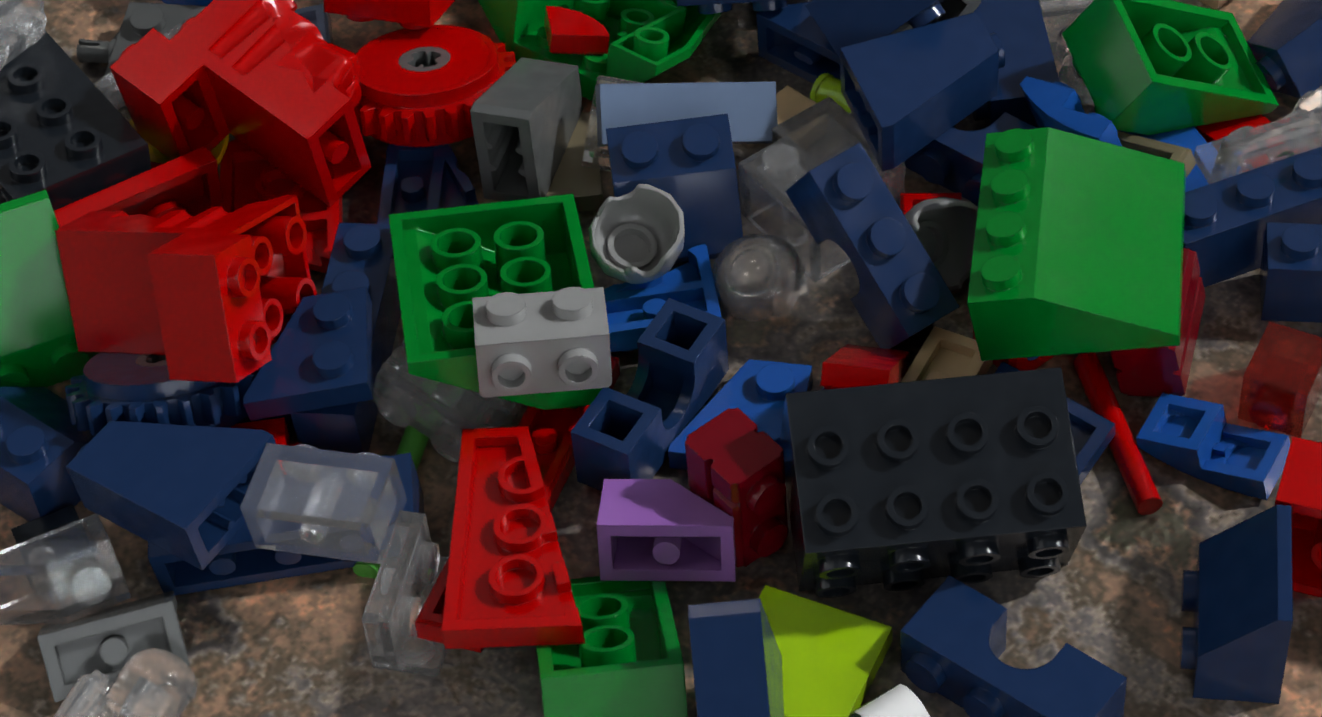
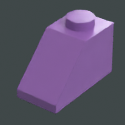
M604 479L596 524L600 581H736L733 517L671 479Z

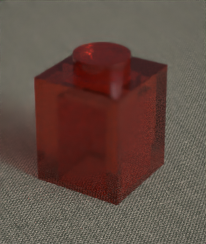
M1269 321L1243 375L1238 418L1257 424L1267 430L1279 431L1301 438L1322 393V337Z

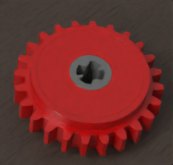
M433 25L432 27L418 30L404 28L379 36L365 44L356 53L363 72V76L359 81L362 97L354 108L358 125L362 128L364 136H371L379 141L398 146L430 147L474 136L470 115L473 103L516 63L515 53L513 51L506 52V46L503 42L494 43L490 36L460 26Z

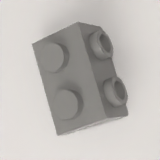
M566 287L559 291L524 294L502 292L493 296L472 298L479 392L482 397L607 388L612 385L610 334L604 287L585 289L581 287Z

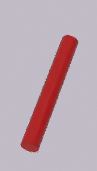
M1094 352L1081 353L1074 359L1073 366L1093 411L1115 423L1116 434L1108 446L1136 510L1141 515L1153 514L1162 507V499L1100 360Z

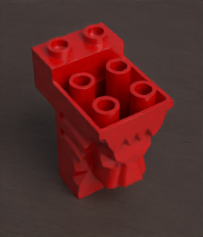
M213 0L197 16L188 19L181 26L178 33L170 40L152 28L137 43L127 47L119 59L110 66V70L137 132L145 141L171 160L203 146L211 151L230 133L329 207L371 168L354 112V108L362 97L359 81L363 76L358 55L325 41L318 27L294 12L297 9V4L294 0Z
M284 195L267 201L249 203L232 213L226 212L222 206L211 207L195 216L189 215L185 209L170 211L159 218L143 214L128 215L124 211H92L55 230L78 352L165 355L170 380L238 383L272 360L270 347L277 342L303 297L317 295L316 286L310 276L306 251L307 230L300 215L297 195Z

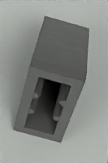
M522 57L473 103L470 115L484 198L511 201L546 197L583 111L578 65Z

